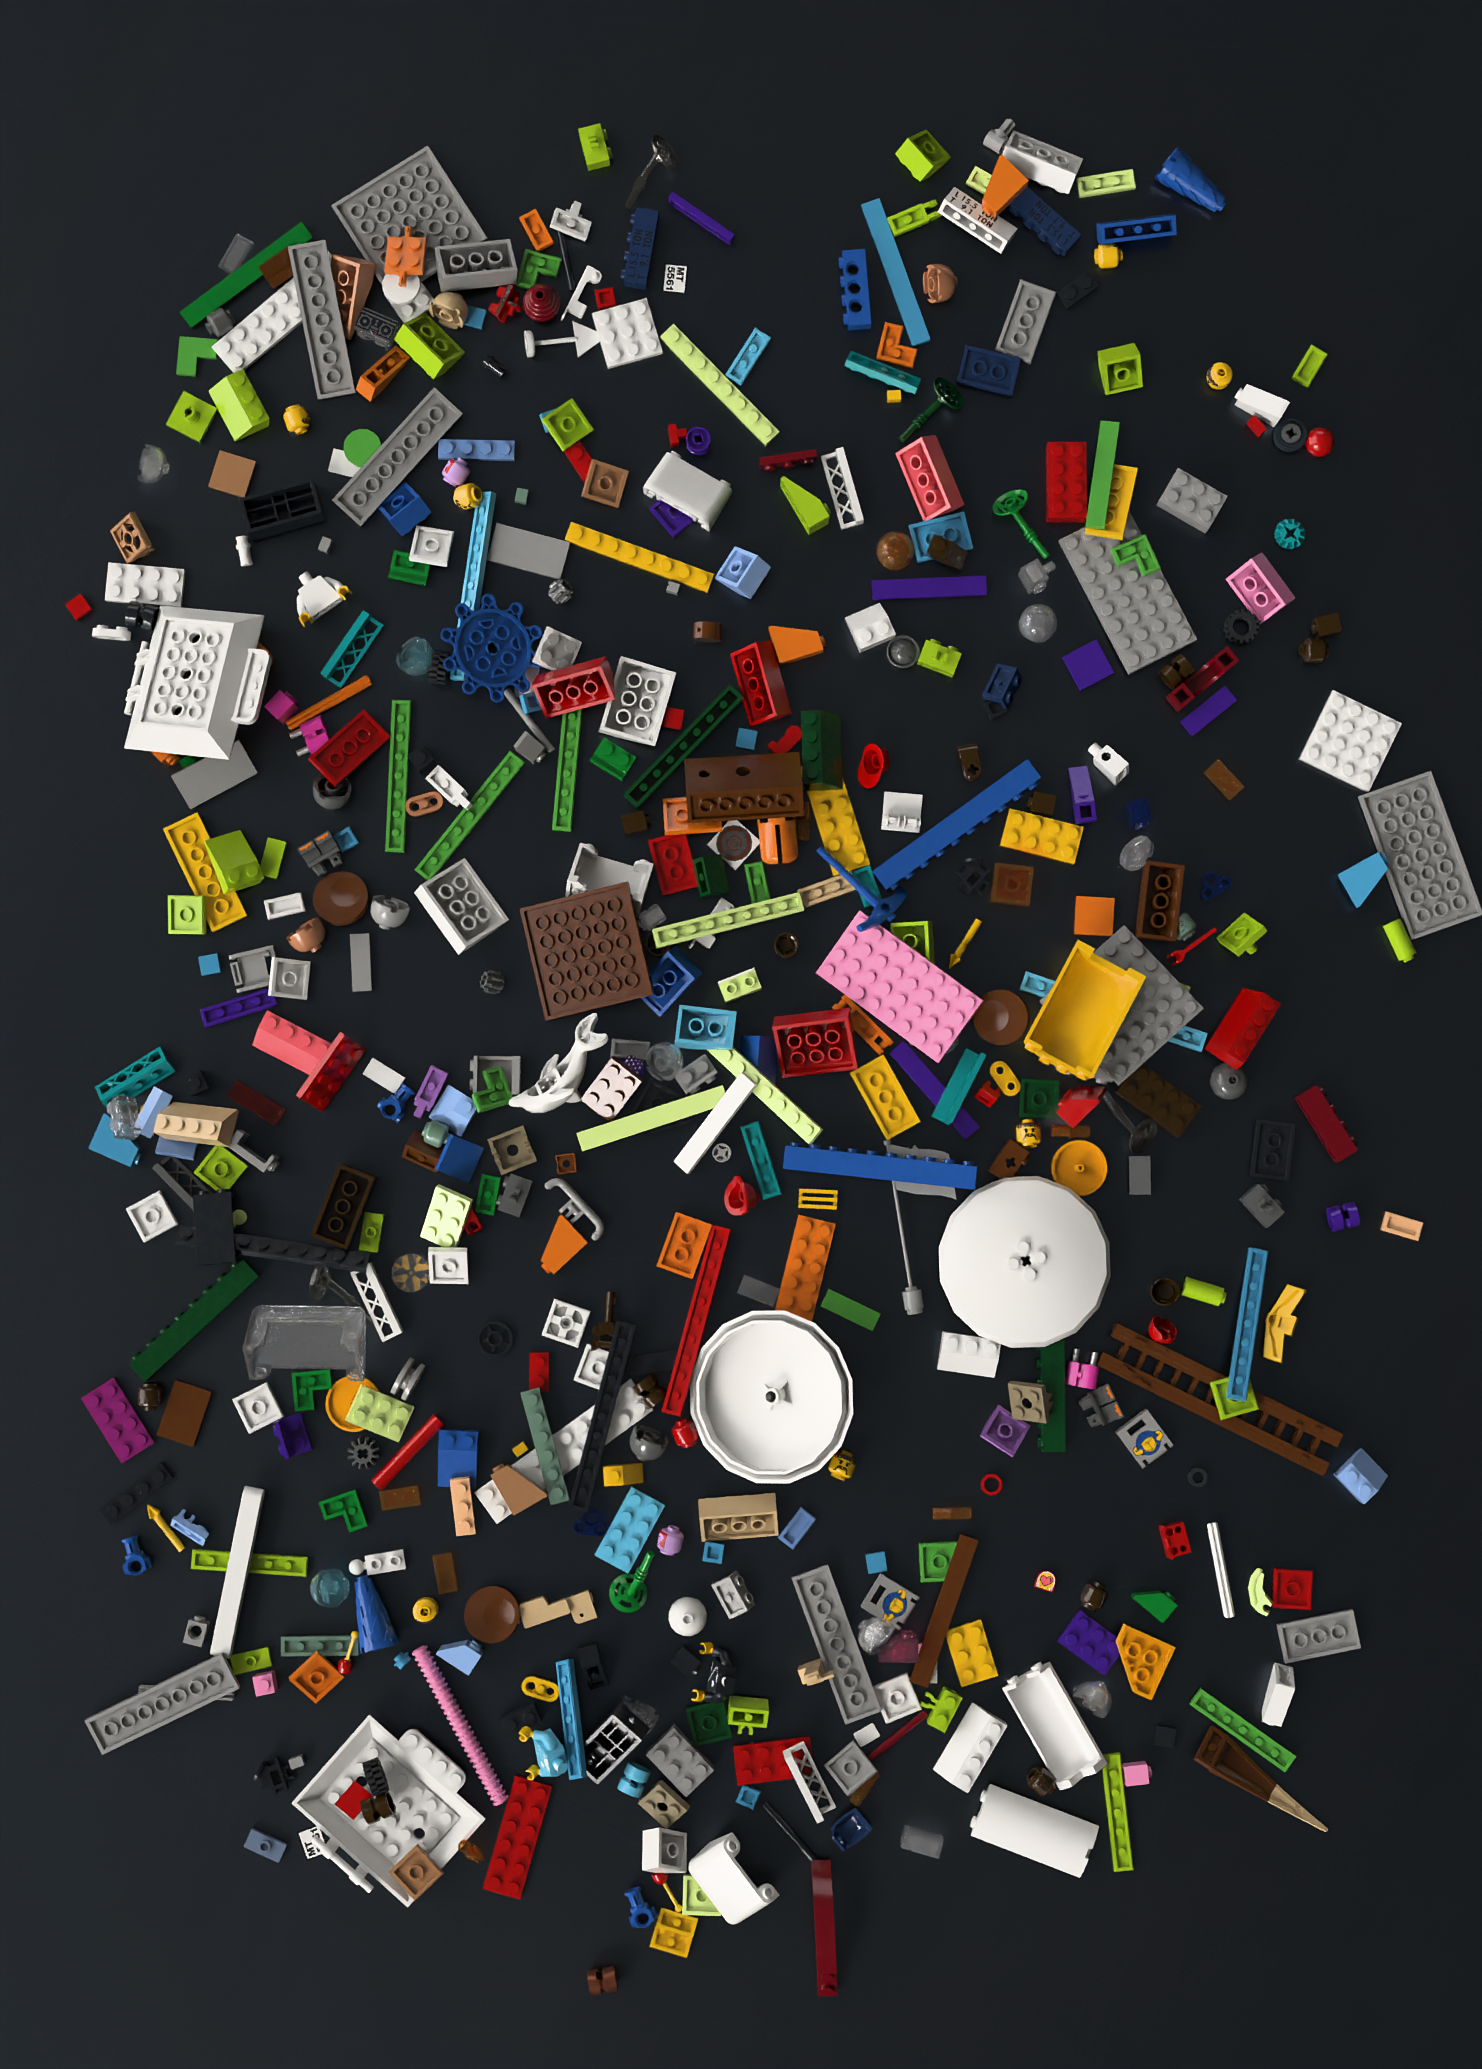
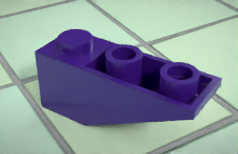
M1088 767L1068 768L1075 825L1094 823L1097 817Z

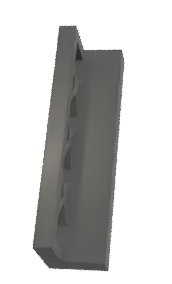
M166 1156L152 1168L193 1211V1187H200L203 1191H210L176 1157ZM172 1158L177 1163V1171H169L164 1165ZM180 1173L190 1176V1185H182L179 1182Z

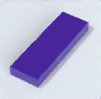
M1224 686L1180 721V723L1191 736H1194L1236 702L1237 699Z

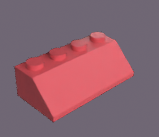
M936 435L921 437L895 453L923 521L939 518L965 505Z
M267 1010L257 1029L252 1046L310 1075L332 1043Z

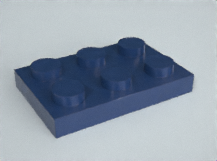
M965 345L956 383L1012 397L1021 358Z

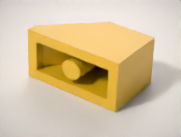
M643 1463L603 1466L604 1486H622L644 1482Z

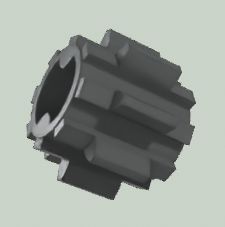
M565 579L555 580L549 585L548 595L557 604L567 602L572 597L573 588Z
M485 971L481 976L480 987L487 993H500L505 983L504 976H501V973L497 971Z

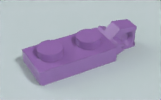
M430 1066L414 1099V1105L417 1106L413 1114L414 1116L421 1119L425 1110L430 1112L449 1073L435 1066Z

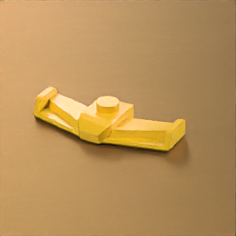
M1287 1284L1275 1305L1267 1314L1263 1357L1283 1364L1285 1335L1293 1336L1298 1318L1292 1316V1313L1307 1290Z

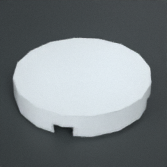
M386 274L382 281V289L390 302L407 305L418 297L420 280L417 275L407 277V286L400 287L398 285L400 276Z

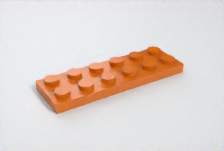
M798 1215L775 1311H787L812 1322L835 1223Z

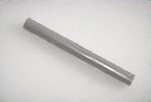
M509 688L506 689L504 695L547 752L551 753L555 748L530 715L523 713L522 705Z

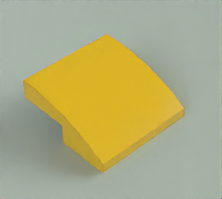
M661 1907L649 1947L687 1958L698 1918L682 1915L681 1913Z

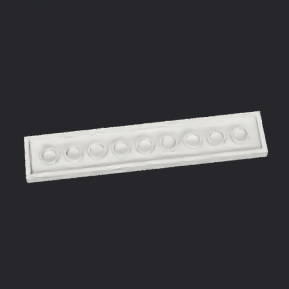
M629 1379L620 1386L605 1445L653 1411V1408L647 1409L642 1402L643 1397L638 1396L632 1387L635 1386V1383L632 1379ZM594 1406L553 1435L563 1476L580 1463ZM533 1449L511 1465L537 1485L546 1489L536 1449ZM493 1479L474 1492L496 1524L511 1514Z

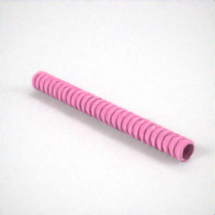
M423 1645L415 1649L412 1655H415V1661L419 1662L417 1665L421 1666V1672L425 1673L423 1676L427 1677L426 1681L430 1683L429 1687L433 1688L432 1692L436 1694L435 1698L439 1699L438 1704L442 1705L441 1709H444V1715L447 1714L446 1718L450 1720L449 1724L453 1725L452 1729L456 1731L455 1735L459 1736L458 1741L462 1742L461 1746L465 1748L464 1752L468 1753L467 1757H470V1763L473 1762L474 1765L472 1767L476 1768L475 1772L479 1774L478 1778L482 1779L481 1783L485 1785L484 1789L488 1790L487 1794L491 1796L490 1800L494 1801V1806H498L508 1800L509 1796L505 1795L506 1790L502 1789L503 1785L499 1783L500 1779L496 1778L497 1774L493 1772L494 1768L490 1767L491 1763H488L489 1759L485 1757L486 1753L482 1752L483 1748L479 1746L480 1742L476 1741L477 1737L473 1735L474 1731L470 1730L471 1726L467 1724L468 1720L464 1719L465 1715H462V1709H459L460 1705L456 1704L457 1700L453 1698L454 1694L450 1693L451 1689L447 1687L448 1683L444 1682L445 1677L441 1676L442 1672H439V1666L436 1667V1661H433L434 1657L430 1656L431 1651L427 1650V1645Z

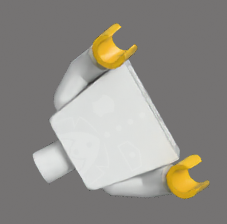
M308 571L300 575L299 579L304 586L298 590L297 611L302 626L305 627L304 623L306 621H310L312 624L314 620L343 600H346L345 594H352L350 589L330 577L322 578L319 575L313 579Z

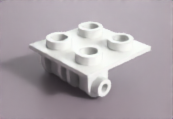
M884 792L881 830L919 833L923 795Z

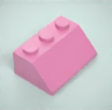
M1262 552L1251 558L1226 578V581L1246 608L1251 611V614L1256 615L1255 618L1258 619L1259 625L1295 599V596Z

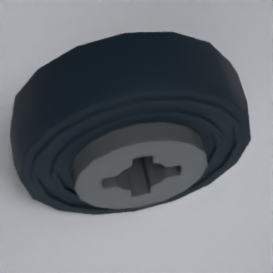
M1294 417L1280 420L1273 431L1275 445L1285 452L1299 450L1307 440L1305 424Z

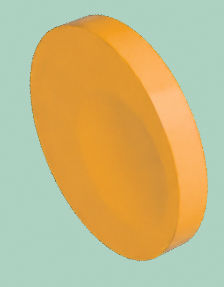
M1075 1140L1062 1145L1056 1151L1051 1162V1174L1054 1182L1071 1188L1078 1196H1084L1095 1192L1103 1184L1107 1175V1161L1102 1151L1096 1145L1084 1140Z
M359 1375L346 1376L336 1381L332 1385V1389H329L325 1402L326 1412L330 1420L338 1428L349 1432L364 1430V1428L349 1423L345 1419L361 1384L379 1391L377 1386L366 1377Z

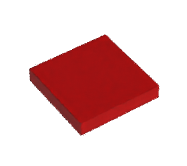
M1273 1568L1272 1601L1274 1603L1271 1607L1311 1610L1313 1571Z

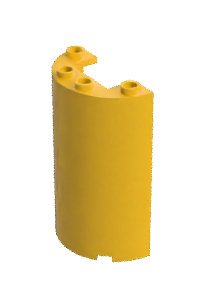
M1077 940L1024 1039V1048L1039 1056V1061L1042 1063L1056 1066V1070L1060 1073L1066 1074L1069 1072L1086 1081L1087 1078L1091 1079L1094 1077L1146 976L1130 967L1124 970L1094 954L1095 948Z

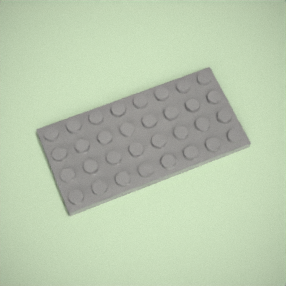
M1130 511L1123 540L1085 534L1086 527L1058 541L1128 675L1197 641L1161 570L1143 577L1136 561L1117 567L1110 549L1142 536Z
M1431 771L1358 796L1377 852L1385 853L1390 862L1387 864L1389 868L1385 873L1410 940L1482 915L1480 903Z

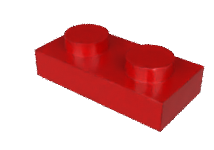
M579 441L565 450L564 453L585 484L592 458Z
M530 1352L529 1390L539 1387L541 1392H549V1352Z

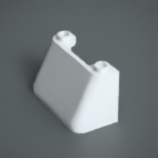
M671 451V453L666 452L643 486L645 495L650 498L656 495L657 500H662L693 518L695 522L698 520L702 524L701 527L707 531L711 530L731 496L732 489L728 482L722 479L718 481L682 460L681 456L674 451Z
M580 843L567 880L565 896L568 897L629 882L638 918L654 864L647 860L636 861L634 866L597 856L598 852L593 845Z
M732 1832L710 1841L691 1859L688 1867L691 1875L725 1920L730 1924H737L773 1902L779 1894L768 1883L762 1884L758 1888L754 1885L734 1858L740 1851V1843Z

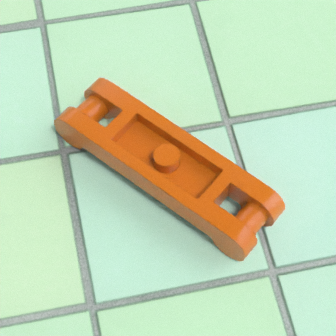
M844 994L841 997L842 1000L838 1004L835 1003L831 1008L833 1010L842 1009L848 1005L851 1008L854 1031L881 1056L884 1053L883 1050L894 1042ZM879 1036L882 1041L877 1045L874 1040Z

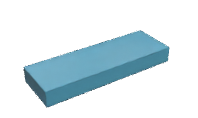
M755 328L728 369L725 377L741 387L767 347L771 337Z

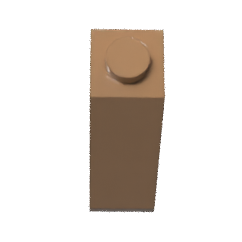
M502 1463L493 1468L494 1472L490 1476L513 1516L548 1496L546 1490L511 1465L507 1464L504 1466Z

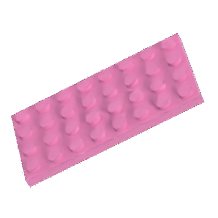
M859 910L816 973L934 1061L940 1063L984 1000L882 925L858 932L856 926L869 918L867 914Z

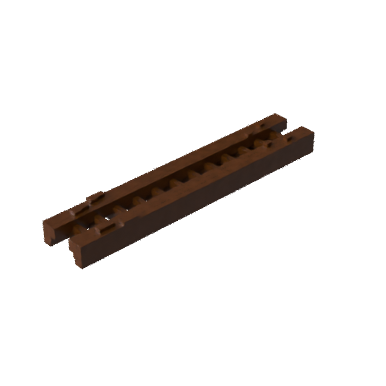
M1114 1323L1110 1336L1123 1342L1124 1345L1121 1344L1116 1354L1117 1358L1102 1352L1097 1359L1098 1366L1324 1476L1330 1463L1314 1456L1321 1440L1338 1447L1344 1434L1254 1391L1258 1408L1261 1411L1254 1426L1244 1421L1248 1413L1241 1414L1238 1418L1234 1416L1221 1420L1218 1409L1210 1405L1213 1397L1211 1386L1203 1401L1192 1396L1199 1380L1210 1385V1382L1227 1378L1226 1376L1118 1323ZM1130 1346L1141 1351L1134 1367L1123 1362ZM1147 1354L1158 1359L1151 1375L1140 1370ZM1164 1363L1176 1368L1168 1384L1157 1379ZM1182 1372L1193 1377L1186 1392L1175 1387ZM1269 1414L1278 1418L1271 1434L1262 1430ZM1286 1423L1295 1427L1288 1443L1279 1439ZM1303 1432L1313 1435L1306 1451L1296 1447Z

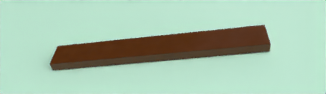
M963 1534L959 1535L909 1682L926 1688L929 1686L978 1544L977 1539Z

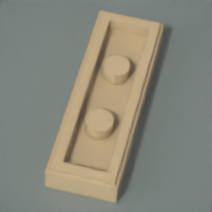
M838 875L799 889L797 892L800 893L803 907L807 908L856 889L842 875Z

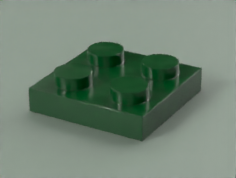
M1021 1079L1019 1117L1058 1119L1056 1112L1058 1110L1057 1104L1059 1103L1060 1081Z
M724 1701L722 1703L707 1702L686 1708L695 1747L733 1738L730 1725L728 1724Z

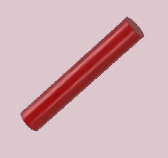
M433 1414L371 1479L373 1484L380 1490H383L445 1423L436 1414Z

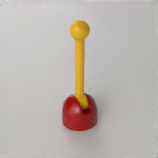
M357 1631L351 1633L352 1639L347 1655L341 1658L337 1664L336 1669L342 1674H350L352 1672L353 1662L350 1656L355 1640L359 1637Z
M653 1872L651 1877L654 1882L664 1886L675 1905V1911L681 1912L682 1906L677 1903L666 1883L668 1873Z

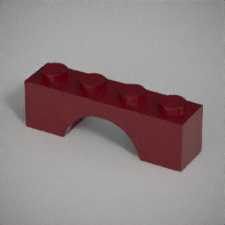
M1226 646L1195 674L1173 690L1166 697L1167 701L1178 713L1237 664L1239 659Z

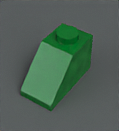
M1159 1590L1137 1592L1131 1595L1135 1601L1162 1623L1178 1606L1174 1602L1176 1598L1167 1591L1165 1594Z

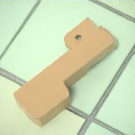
M589 1589L548 1603L544 1596H539L522 1602L519 1606L520 1616L525 1628L558 1618L570 1612L573 1620L578 1624L597 1618L593 1605L594 1598Z
M821 1658L798 1667L802 1684H807V1686L823 1682L835 1676L834 1670L825 1671Z

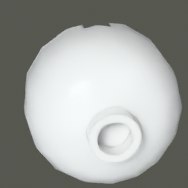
M683 1597L672 1604L668 1620L671 1628L676 1633L682 1636H693L704 1628L707 1612L704 1605L698 1599Z

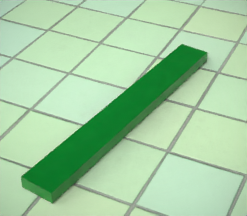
M300 222L181 310L180 314L191 328L206 318L208 314L218 309L263 275L259 269L261 264L287 246L307 243L313 238L304 224Z

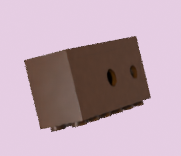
M799 752L684 759L688 823L804 816Z

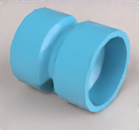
M628 1762L624 1770L625 1777H621L617 1788L625 1794L640 1798L644 1789L643 1783L647 1782L651 1771L634 1762Z

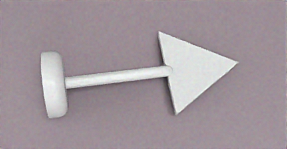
M572 321L574 337L534 341L532 331H524L525 348L528 358L535 355V346L566 342L576 343L577 356L579 358L600 341L597 331Z

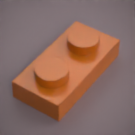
M536 209L519 217L536 252L554 244Z

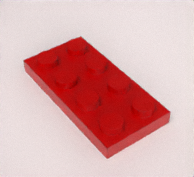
M363 709L314 752L308 760L336 787L387 742L391 736Z
M340 1032L296 1096L323 1112L362 1057L366 1048Z
M810 1736L733 1745L737 1785L794 1779L784 1758L783 1751L804 1741L812 1757ZM800 1749L792 1754L794 1758L802 1760L805 1753L803 1749ZM804 1765L802 1774L810 1776L813 1770L812 1767Z

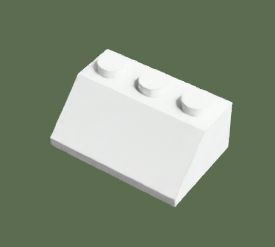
M942 1331L937 1369L994 1378L1001 1344L984 1337Z

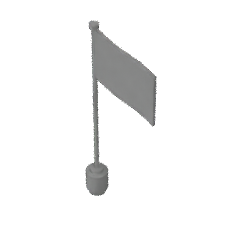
M891 1140L883 1141L887 1152L897 1153V1157L905 1158V1154L916 1155V1159L924 1160V1156L935 1157L938 1162H943V1159H950V1155L943 1151L909 1149L892 1145ZM892 1181L909 1287L905 1288L906 1291L902 1292L904 1308L907 1310L908 1315L923 1312L922 1308L924 1307L921 1289H917V1286L912 1285L897 1190L913 1194L942 1195L957 1200L954 1187Z

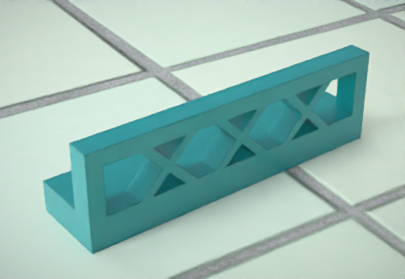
M363 610L320 674L342 689L384 625ZM369 621L378 626L374 633L366 634L365 627ZM365 638L366 645L364 648L356 650L355 641ZM354 653V663L345 666V656ZM343 669L344 677L341 682L332 678L336 670Z
M158 1047L95 1086L100 1101L112 1112L176 1071L166 1058L163 1049ZM160 1055V1059L152 1062L156 1056ZM143 1066L142 1070L136 1072L137 1068ZM127 1076L126 1080L120 1082L121 1078ZM108 1086H111L107 1092H102V1090H104Z
M967 1048L964 1050L932 1117L947 1125L953 1122L986 1054L982 1052L977 1054Z

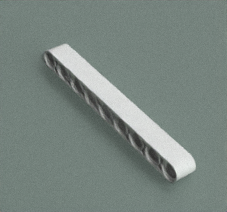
M245 1485L242 1493L210 1655L216 1656L223 1653L228 1659L232 1655L265 1489Z

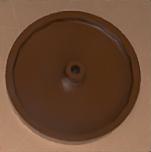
M335 872L327 875L317 884L313 893V905L319 917L323 921L336 926L348 925L357 921L365 913L369 904V893L365 883L357 875L350 872Z
M1006 989L993 990L983 995L981 999L984 1001L973 1015L974 1026L978 1034L987 1042L995 1045H1007L1022 1037L1029 1024V1011L1024 1000L1015 992Z
M497 1586L485 1587L475 1592L468 1600L464 1612L465 1624L470 1634L476 1639L489 1644L500 1643L510 1638L518 1628L521 1618L517 1599L506 1589Z

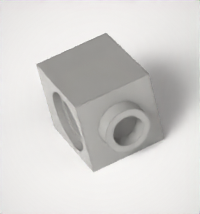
M195 1615V1618L191 1617L188 1620L183 1643L198 1647L204 1646L210 1622L206 1621V1618L203 1616ZM193 1626L201 1628V1635H196L193 1632Z

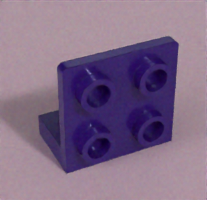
M302 1413L274 1422L273 1432L276 1438L279 1437L281 1444L278 1445L281 1456L285 1457V1460L313 1450Z

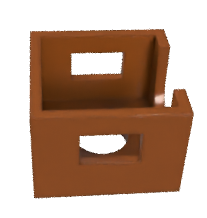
M575 1153L555 1155L557 1174L577 1172ZM565 1160L570 1161V1166L567 1168L563 1166Z

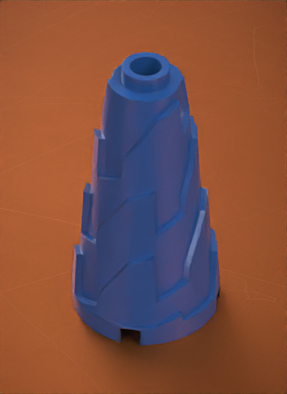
M1179 147L1173 151L1162 165V171L1159 170L1155 176V179L1166 187L1172 188L1182 196H1187L1200 206L1203 205L1213 212L1216 210L1220 212L1227 203L1224 201L1226 197L1216 188V184L1203 174V171L1192 161V158Z
M368 1575L356 1578L357 1582L354 1583L356 1615L361 1654L399 1644L395 1630L375 1589L372 1578H368Z

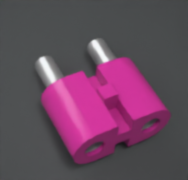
M321 715L299 724V729L289 733L291 739L300 735L305 737L307 746L296 750L298 756L308 752L313 754L331 738Z
M1074 1348L1072 1360L1067 1361L1065 1384L1096 1390L1100 1367L1097 1366L1099 1353L1092 1352L1090 1364L1087 1365L1078 1362L1080 1349Z

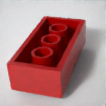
M1048 442L1046 446V522H1085L1087 518L1086 442Z

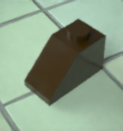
M936 534L933 535L926 552L927 557L958 570L962 569L968 554L966 550L954 542Z

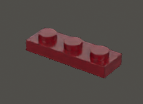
M816 449L762 457L759 458L760 470L773 471L776 467L780 466L791 468L798 463L810 465L817 461Z

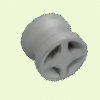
M719 1143L713 1148L712 1155L716 1161L726 1162L731 1156V1149L727 1144Z

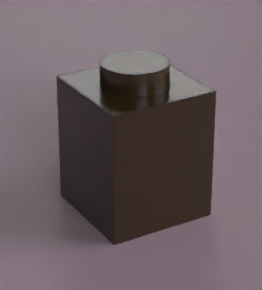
M1338 612L1317 617L1312 621L1313 624H1311L1312 634L1316 635V638L1329 637L1343 631Z
M1034 791L1032 796H1028L1027 807H1030L1029 812L1051 817L1054 812L1057 796Z
M643 810L621 816L626 836L648 831L647 826L651 825L648 814L644 815Z

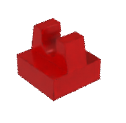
M676 424L668 425L671 448L678 447L679 441L686 440L687 430L686 428L677 429Z
M988 1080L974 1097L990 1108L1000 1096L1001 1089L997 1087L996 1090H993L989 1087L991 1082Z

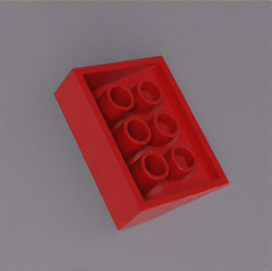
M850 1008L774 1017L772 1029L782 1078L858 1069Z

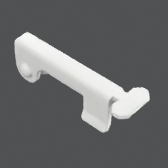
M587 265L563 313L561 321H563L566 312L580 319L583 317L587 306L578 302V299L587 283L597 284L600 282L602 277L600 271Z
M720 898L711 914L734 909V906L725 899ZM712 935L696 938L690 943L688 948L691 949L695 941L706 948H711L716 938Z

